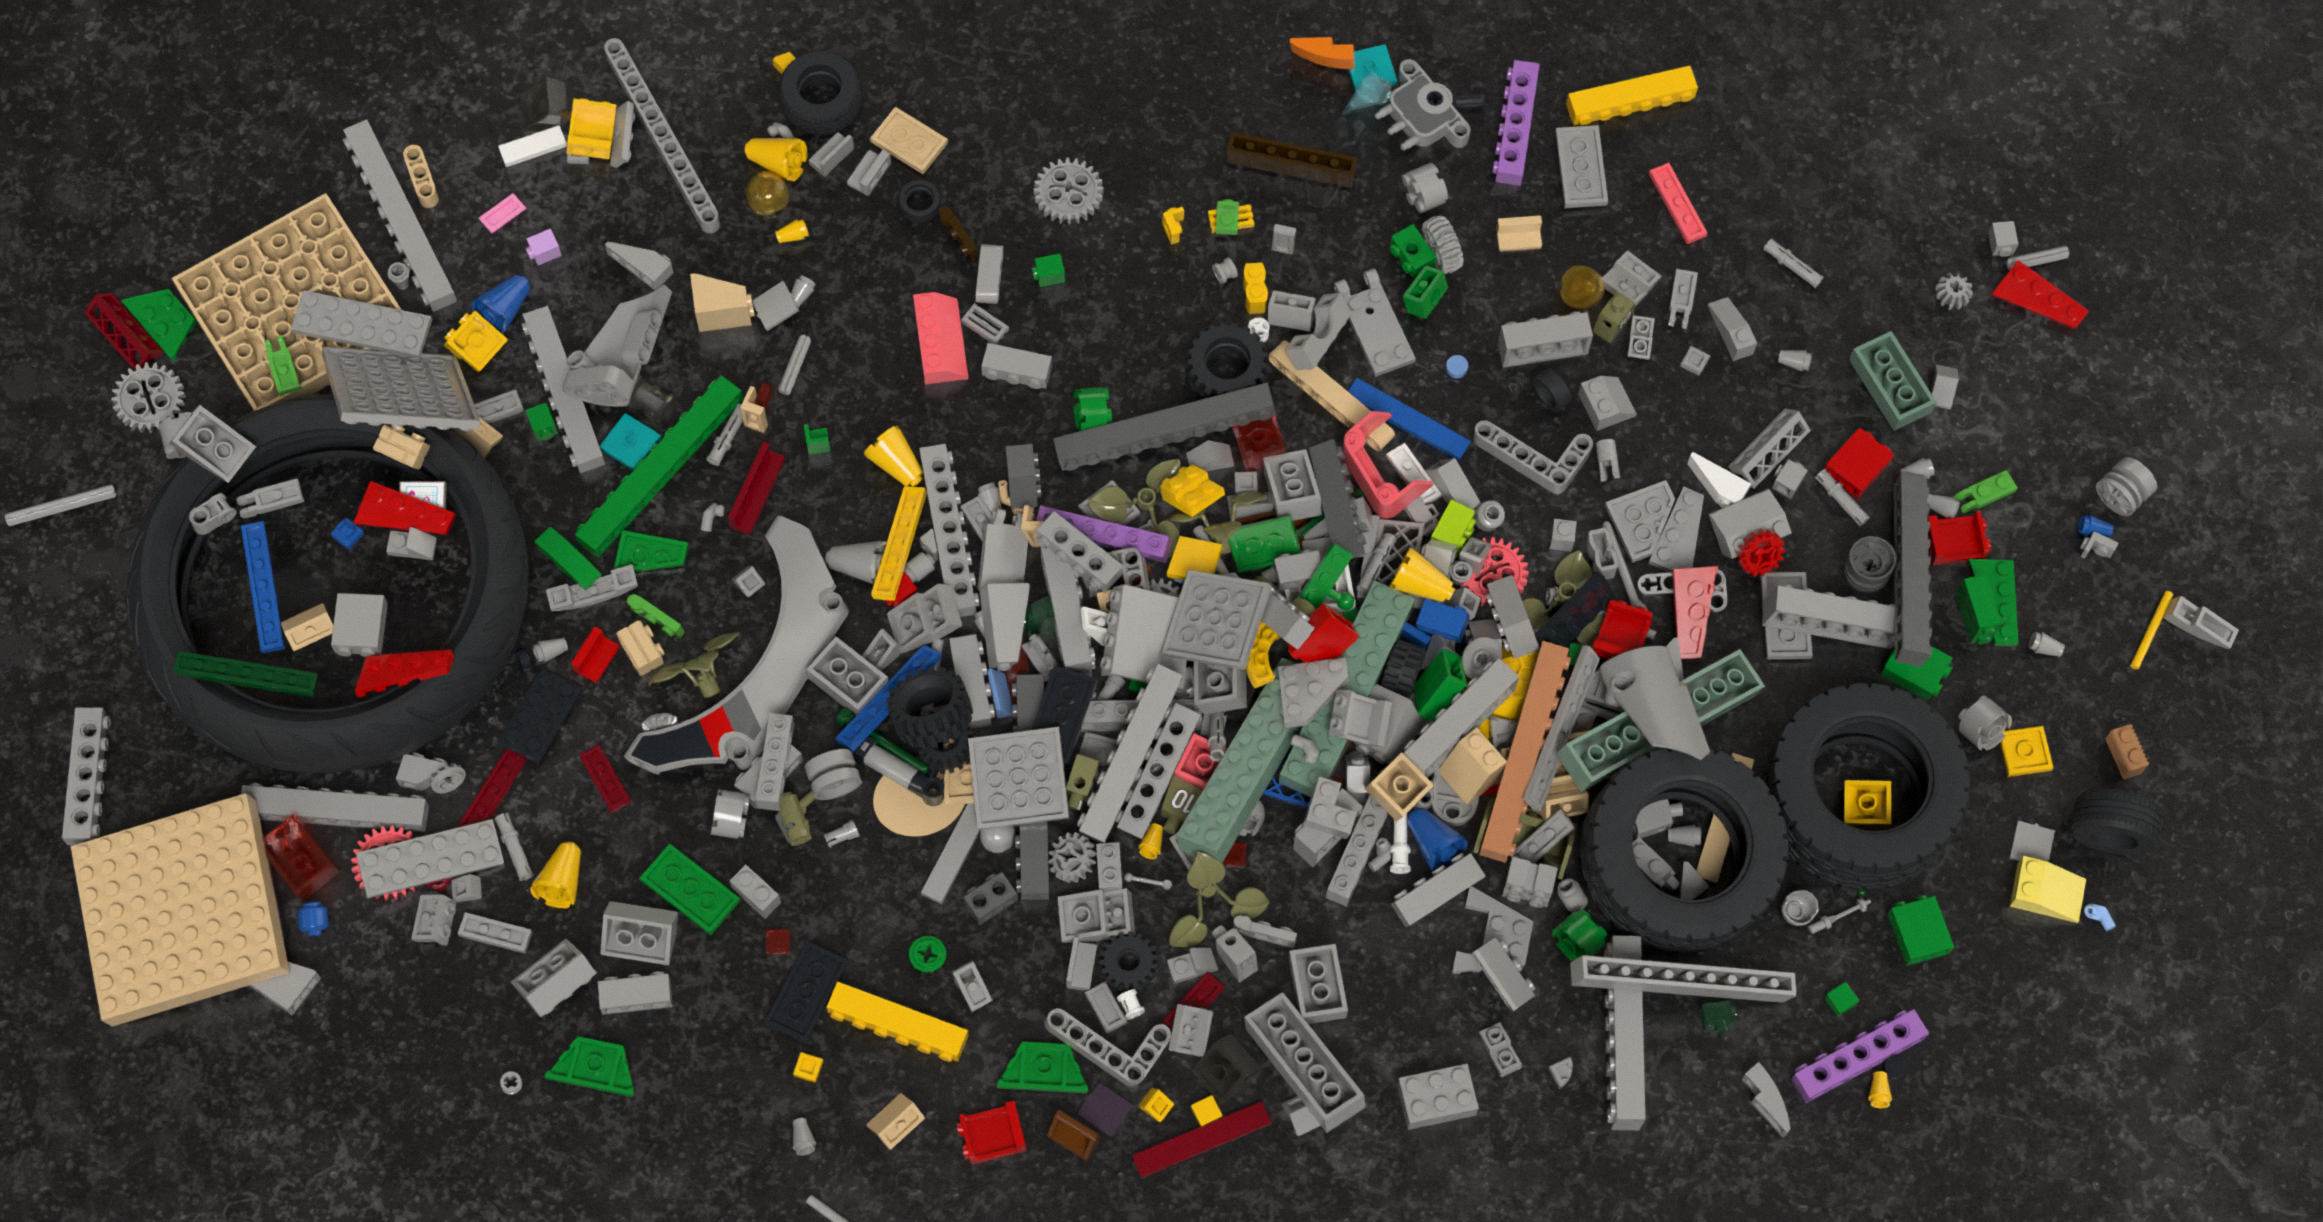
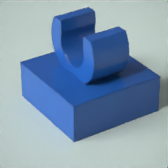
M348 518L342 520L331 533V536L348 550L364 535L363 530Z

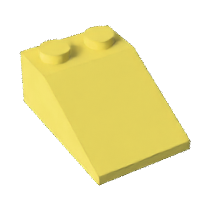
M2023 856L2017 864L2010 907L2078 923L2086 879L2047 861Z

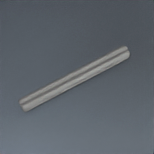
M113 485L103 486L6 513L5 520L8 526L20 524L113 498L116 496V490Z

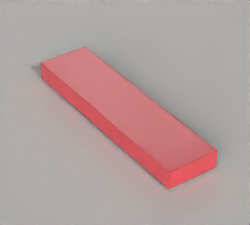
M1667 163L1650 170L1649 175L1686 243L1689 244L1706 237L1707 231L1671 165Z

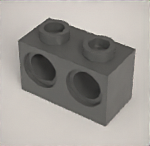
M1002 872L998 875H990L985 879L983 885L978 888L977 886L972 887L965 893L966 896L963 897L965 906L979 926L1018 901L1016 891ZM996 887H1003L1005 892L997 895L993 890ZM982 899L986 904L983 907H976L974 902Z

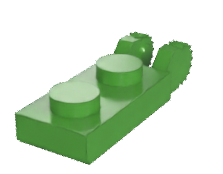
M283 335L278 336V344L281 350L273 352L270 340H265L264 343L268 353L266 355L279 395L282 396L300 390L301 386Z
M2006 470L1958 492L1954 498H1956V501H1961L1969 496L1971 497L1972 501L1965 503L1960 508L1963 513L2006 497L2016 492L2018 488Z
M636 594L628 596V605L638 615L645 614L643 617L653 625L656 622L663 626L661 630L670 637L676 635L678 638H681L685 633L681 624Z

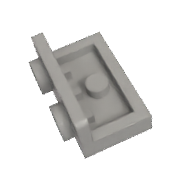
M1177 1004L1169 1050L1204 1057L1213 1011Z

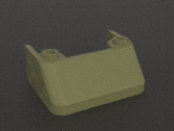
M1496 798L1489 799L1474 853L1478 854L1479 847H1482ZM1527 807L1525 815L1520 814L1519 822H1523L1519 836L1514 835L1512 841L1517 843L1516 848L1546 822L1532 808ZM1574 822L1573 824L1576 828L1542 857L1544 864L1558 868L1559 879L1563 878L1577 829V824Z

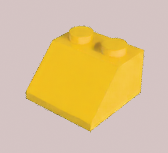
M1845 780L1844 823L1866 831L1891 829V781Z

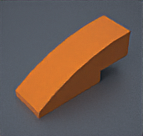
M1332 37L1290 38L1292 52L1304 59L1327 67L1355 69L1353 44L1334 45Z

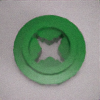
M924 936L914 941L911 945L909 959L913 967L922 973H933L938 968H941L946 960V949L939 939L932 936ZM931 946V954L935 957H930L925 963L924 956L921 953H926Z

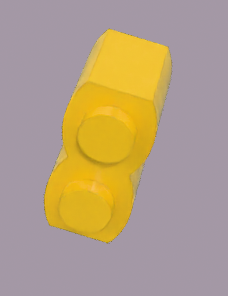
M1248 263L1244 267L1243 287L1246 292L1245 306L1249 314L1265 313L1267 308L1266 272L1262 263Z

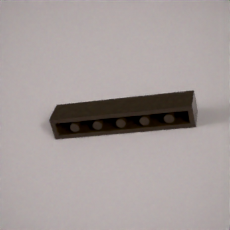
M1231 132L1227 147L1226 163L1352 188L1358 157Z

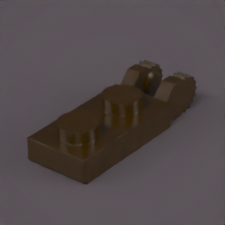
M941 206L938 212L941 222L945 227L949 228L948 231L953 240H959L961 243L959 248L965 257L969 256L972 262L979 258L976 246L949 206Z

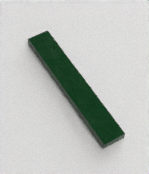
M178 651L173 669V675L308 697L314 696L318 680V673Z

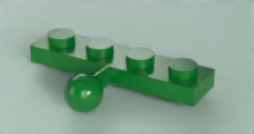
M1333 542L1296 599L1302 598L1309 601L1317 610L1328 596L1337 602L1340 609H1351L1355 602L1352 594L1348 592L1339 593L1333 589V586L1352 559L1353 553Z

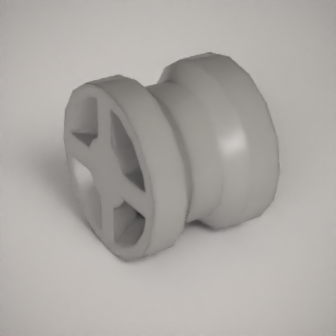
M1229 257L1224 259L1221 264L1216 263L1212 265L1213 272L1221 284L1226 283L1229 278L1238 276L1237 269Z

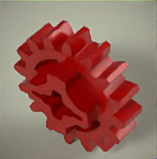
M1759 529L1758 534L1755 535L1751 532L1750 539H1743L1746 543L1745 545H1739L1742 552L1737 554L1741 559L1738 563L1743 567L1742 569L1748 574L1751 573L1754 577L1757 574L1763 577L1765 571L1771 574L1772 567H1779L1778 560H1784L1781 553L1786 552V549L1782 547L1785 543L1778 534L1769 529L1765 532Z

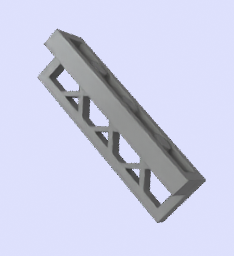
M1784 409L1728 467L1732 473L1742 475L1745 481L1751 483L1750 488L1754 489L1811 430L1799 411ZM1798 423L1802 430L1797 435H1793L1794 426ZM1785 437L1786 445L1782 450H1779L1780 440ZM1772 452L1771 462L1768 465L1764 464L1765 456ZM1754 467H1758L1757 476L1752 479L1749 472Z

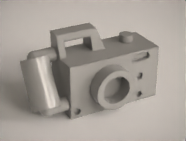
M1419 496L1404 508V511L1412 522L1425 524L1424 535L1429 537L1433 534L1439 523L1436 518L1440 514L1433 504L1425 505L1423 498ZM1430 509H1432L1435 513L1434 516H1432V514L1430 513Z

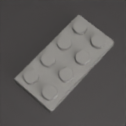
M1599 126L1556 128L1555 135L1564 207L1607 206L1608 196Z
M1772 572L1771 574L1765 573L1763 577L1760 575L1762 609L1764 600L1778 585L1786 584L1795 589L1807 588L1806 572ZM1764 626L1766 659L1812 658L1811 634Z

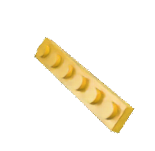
M904 486L872 589L873 599L895 601L927 495L926 488Z

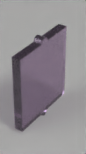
M1099 1082L1091 1095L1086 1096V1101L1077 1114L1111 1137L1119 1125L1124 1124V1118L1133 1105Z

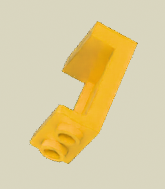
M573 99L567 154L610 160L616 115L615 104L605 101L594 102L587 99Z

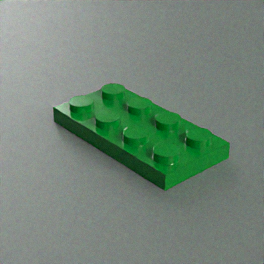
M670 843L640 877L642 883L709 935L715 932L741 901L737 895Z

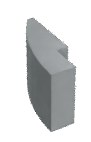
M937 584L923 594L916 593L887 613L895 642L898 644L899 653L901 654L927 645L963 626L951 585Z
M1127 888L1106 892L1101 889L1058 897L1062 942H1073L1074 937H1079V942L1110 941L1113 935L1116 938L1118 933L1123 932L1124 936H1128V932H1133V935H1135L1132 894Z

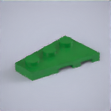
M622 530L614 569L631 564L635 572L684 566L689 543Z

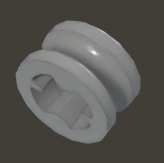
M507 1072L501 1077L500 1085L505 1093L515 1094L521 1089L522 1080L516 1072ZM516 1078L515 1083L517 1086L507 1088V1082L505 1081Z

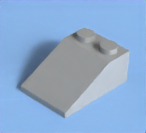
M201 405L196 407L169 442L171 446L227 483L230 482L256 447Z

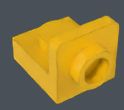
M1183 207L1170 208L1163 213L1162 224L1171 245L1179 242L1180 233H1182L1179 221L1184 220Z

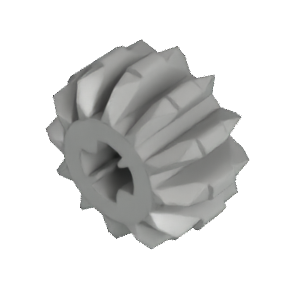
M1951 273L1947 274L1946 278L1942 276L1939 284L1935 287L1937 292L1936 299L1942 300L1941 306L1947 304L1949 310L1953 306L1957 310L1962 305L1966 306L1973 295V291H1971L1972 283H1966L1967 277L1959 278V273L1955 277Z

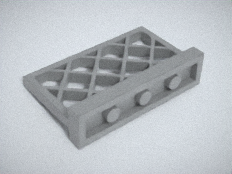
M1371 515L1374 530L1369 532L1371 554L1379 546L1384 535L1385 526L1394 527L1398 531L1394 536L1396 538L1402 536L1407 542L1399 550L1394 546L1392 547L1394 553L1390 555L1389 560L1384 564L1391 573L1382 580L1378 576L1377 581L1384 584L1391 578L1396 577L1398 568L1393 570L1388 563L1397 556L1402 561L1404 557L1401 553L1411 547L1421 554L1425 529L1424 523L1380 519V516ZM1410 529L1419 530L1418 536L1411 541L1404 534ZM1373 555L1364 556L1360 581ZM1358 591L1357 599L1359 605L1362 606L1367 595Z

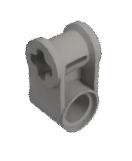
M220 493L194 508L189 514V519L194 530L198 534L205 535L232 520L236 515V510L229 506L226 502V496ZM202 518H206V520H205L204 522H202V523H197L198 520H200V519H202Z

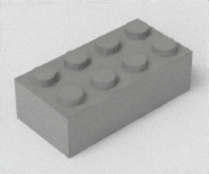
M1573 312L1566 316L1552 315L1547 319L1540 320L1532 318L1521 323L1508 322L1501 326L1497 343L1502 367L1587 355L1593 334L1587 312Z

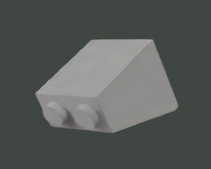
M1376 684L1369 698L1392 702L1384 747H1371L1355 743L1356 750L1363 753L1364 756L1368 754L1381 764H1390L1400 753L1405 752V746L1415 739L1424 727V723L1410 699Z

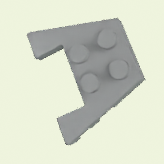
M1470 886L1465 908L1488 913L1483 945L1495 937L1498 941L1502 939L1509 949L1506 952L1511 960L1515 958L1521 968H1523L1526 963L1534 921ZM1456 952L1452 970L1453 974L1469 971L1481 972L1482 968L1472 954Z

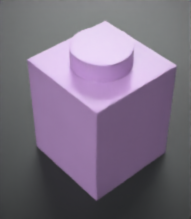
M551 229L527 238L529 247L525 249L530 260L535 259L538 266L562 256Z

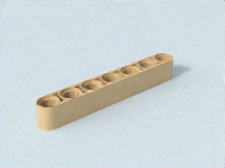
M1283 340L1269 354V361L1272 365L1349 429L1372 412L1318 366L1311 370H1296L1285 350L1290 344L1287 341ZM1384 422L1366 437V443L1374 450L1381 451L1393 439L1395 433Z

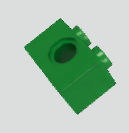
M1414 224L1391 236L1389 246L1391 253L1395 257L1398 256L1403 270L1407 274L1410 273L1413 279L1418 276L1425 265L1435 267L1437 257ZM1407 251H1414L1416 254L1412 255L1407 253Z
M1427 265L1424 266L1403 295L1408 313L1424 319L1428 317L1448 289L1444 271Z

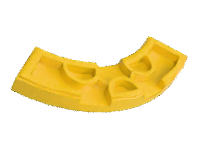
M1263 621L1260 622L1246 666L1247 675L1254 688L1273 682L1275 678L1269 665L1268 651L1274 641L1280 636Z

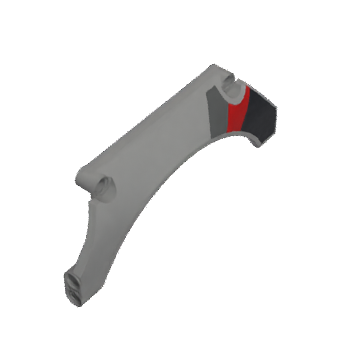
M777 516L765 534L779 565L782 597L776 628L768 647L752 672L726 698L696 717L667 728L638 734L624 755L629 762L657 775L663 771L689 765L726 763L728 759L733 760L741 770L751 768V763L764 749L769 714H786L808 679L806 669L829 645L849 613V609L841 596L833 592L837 586L809 528L785 517Z

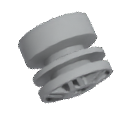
M2130 457L2122 458L2113 466L2111 472L2106 473L2104 478H2101L2096 484V490L2100 499L2112 511L2126 517L2132 515L2135 509L2139 508L2141 503L2146 501L2157 489L2156 480L2148 468Z

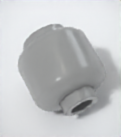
M1488 500L1483 502L1475 509V525L1483 531L1495 530L1505 519L1503 507L1496 501Z

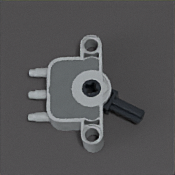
M1404 60L1400 64L1398 80L1402 86L1391 93L1389 104L1375 113V118L1380 119L1388 114L1392 116L1397 123L1388 129V133L1392 135L1403 130L1409 137V139L1401 144L1402 150L1411 148L1415 144L1421 147L1429 146L1443 136L1454 147H1465L1469 141L1470 126L1459 114L1457 108L1483 106L1485 103L1484 95L1482 93L1455 95V90L1450 91L1442 84L1433 83L1414 60Z

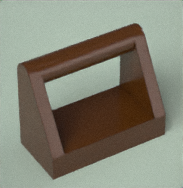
M1061 1110L1057 1111L1047 1137L1087 1162L1099 1144V1134Z

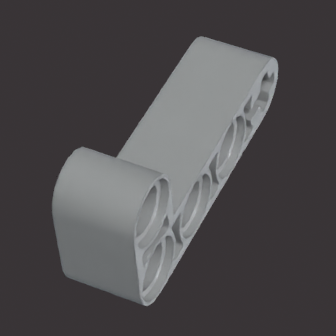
M1719 569L1716 575L1720 577V584L1714 587L1712 597H1720L1722 606L1714 608L1710 603V611L1713 613L1722 611L1727 605L1726 579L1724 573ZM1672 572L1643 575L1637 582V591L1643 596L1673 594V589H1667L1663 584L1665 578L1673 579ZM1656 578H1660V591H1657L1658 586L1650 587L1649 591H1646V588L1641 586L1645 579L1649 583H1656Z

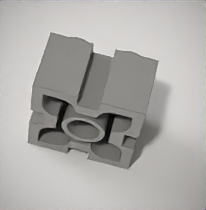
M1512 857L1502 896L1507 897L1512 902H1520L1521 899L1528 900L1529 904L1533 907H1547L1552 895L1558 868L1545 864L1537 865L1530 863L1531 861Z

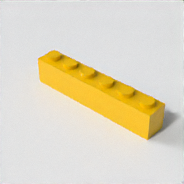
M1686 66L1569 93L1566 105L1573 126L1579 124L1587 125L1596 120L1605 121L1618 115L1627 116L1635 111H1648L1657 106L1666 107L1674 102L1690 101L1695 98L1698 86L1691 66Z
M837 982L827 1005L830 1017L835 1020L843 1021L845 1019L852 1022V1025L864 1030L865 1027L874 1030L873 1033L880 1037L886 1038L887 1035L896 1038L895 1041L905 1046H908V1044L915 1045L919 1051L930 1054V1052L939 1054V1058L947 1062H952V1060L959 1061L968 1039V1030L840 982Z

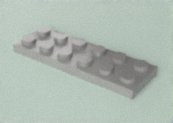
M303 290L291 331L292 333L420 359L432 318L428 315Z
M493 819L356 853L367 899L504 865Z

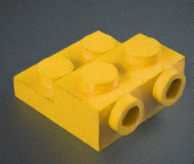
M474 311L471 315L466 313L459 321L461 326L456 331L452 328L444 337L447 340L444 346L479 373L508 339L479 313Z
M1194 464L1189 467H1182L1176 476L1171 479L1166 478L1160 486L1163 500L1191 517L1225 495L1224 488L1209 480L1208 472Z

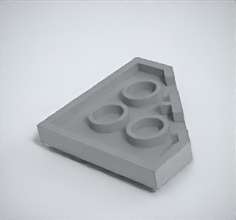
M1666 480L1605 503V508L1631 563L1652 556L1675 501V497Z
M1346 657L1278 666L1285 728L1309 725L1314 719V715L1320 709H1324L1334 698L1336 691L1349 682Z

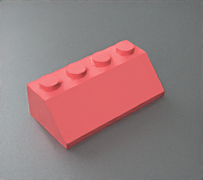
M937 292L913 295L925 384L968 379L957 298Z

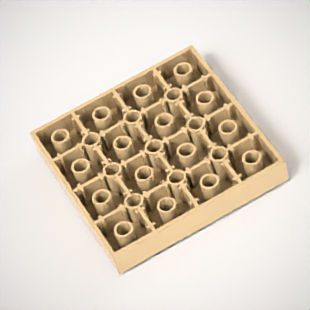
M326 193L172 278L177 290L253 411L274 403L311 396L329 386L330 381L322 357L323 347L374 350L292 333L291 327L303 290L401 310ZM283 335L286 346L290 351L301 386L300 390L282 396L277 391L264 343L265 340L269 339L273 346V352L281 350L278 344V336Z
M247 793L71 846L101 1021L113 1027L290 973L257 803Z

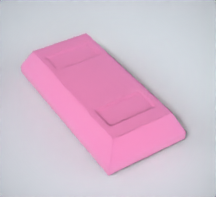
M512 193L479 217V220L491 233H494L523 212L526 207Z

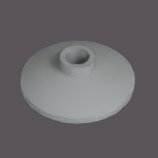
M1478 637L1472 640L1465 648L1462 663L1465 675L1472 680L1475 677L1479 679L1484 674L1482 671L1491 661L1495 663L1499 658L1501 659L1500 648L1493 639Z

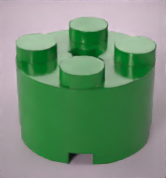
M1094 387L1074 390L1073 400L1077 399L1076 406H1073L1075 425L1079 429L1078 432L1107 425L1109 421H1112L1111 408H1107L1106 403L1109 400L1108 388Z
M1584 909L1572 912L1552 931L1553 938L1557 935L1559 940L1556 943L1557 946L1571 961L1576 960L1582 955H1596L1605 946L1604 938L1607 936L1606 931L1601 926H1596L1588 912Z

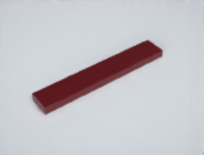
M1261 1101L1132 1155V1158L1142 1179L1271 1125V1120Z

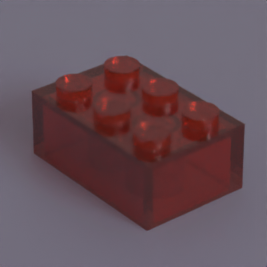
M294 814L262 838L265 844L266 857L295 895L303 901L340 873V870L305 824Z

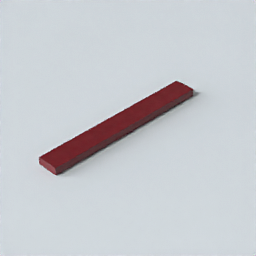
M506 749L456 828L490 820L528 759ZM453 878L425 885L444 894Z

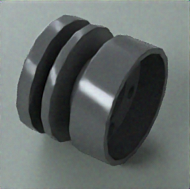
M1867 536L1859 539L1853 544L1844 564L1843 574L1846 582L1853 589L1862 593H1873L1881 590L1887 584L1896 565L1895 551L1886 540L1880 537Z

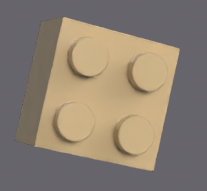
M1400 753L1365 790L1398 821L1434 785L1403 753Z

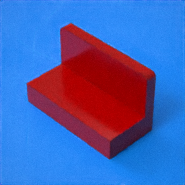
M594 627L571 662L573 671L597 683L619 650V644L604 637L603 631Z

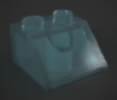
M1373 72L1368 73L1363 77L1342 113L1348 115L1383 105L1393 92L1390 89L1393 85Z

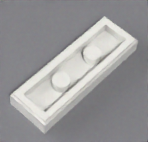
M560 125L498 147L505 166L509 167L567 147Z
M1405 443L1386 454V458L1406 485H1409L1414 480L1432 481ZM1434 484L1420 497L1423 498L1425 505H1429L1441 498L1442 494Z

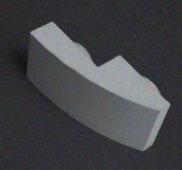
M1632 316L1628 357L1650 359L1655 318Z
M1500 1022L1479 1032L1500 1077L1522 1068V1063L1512 1048L1511 1040Z

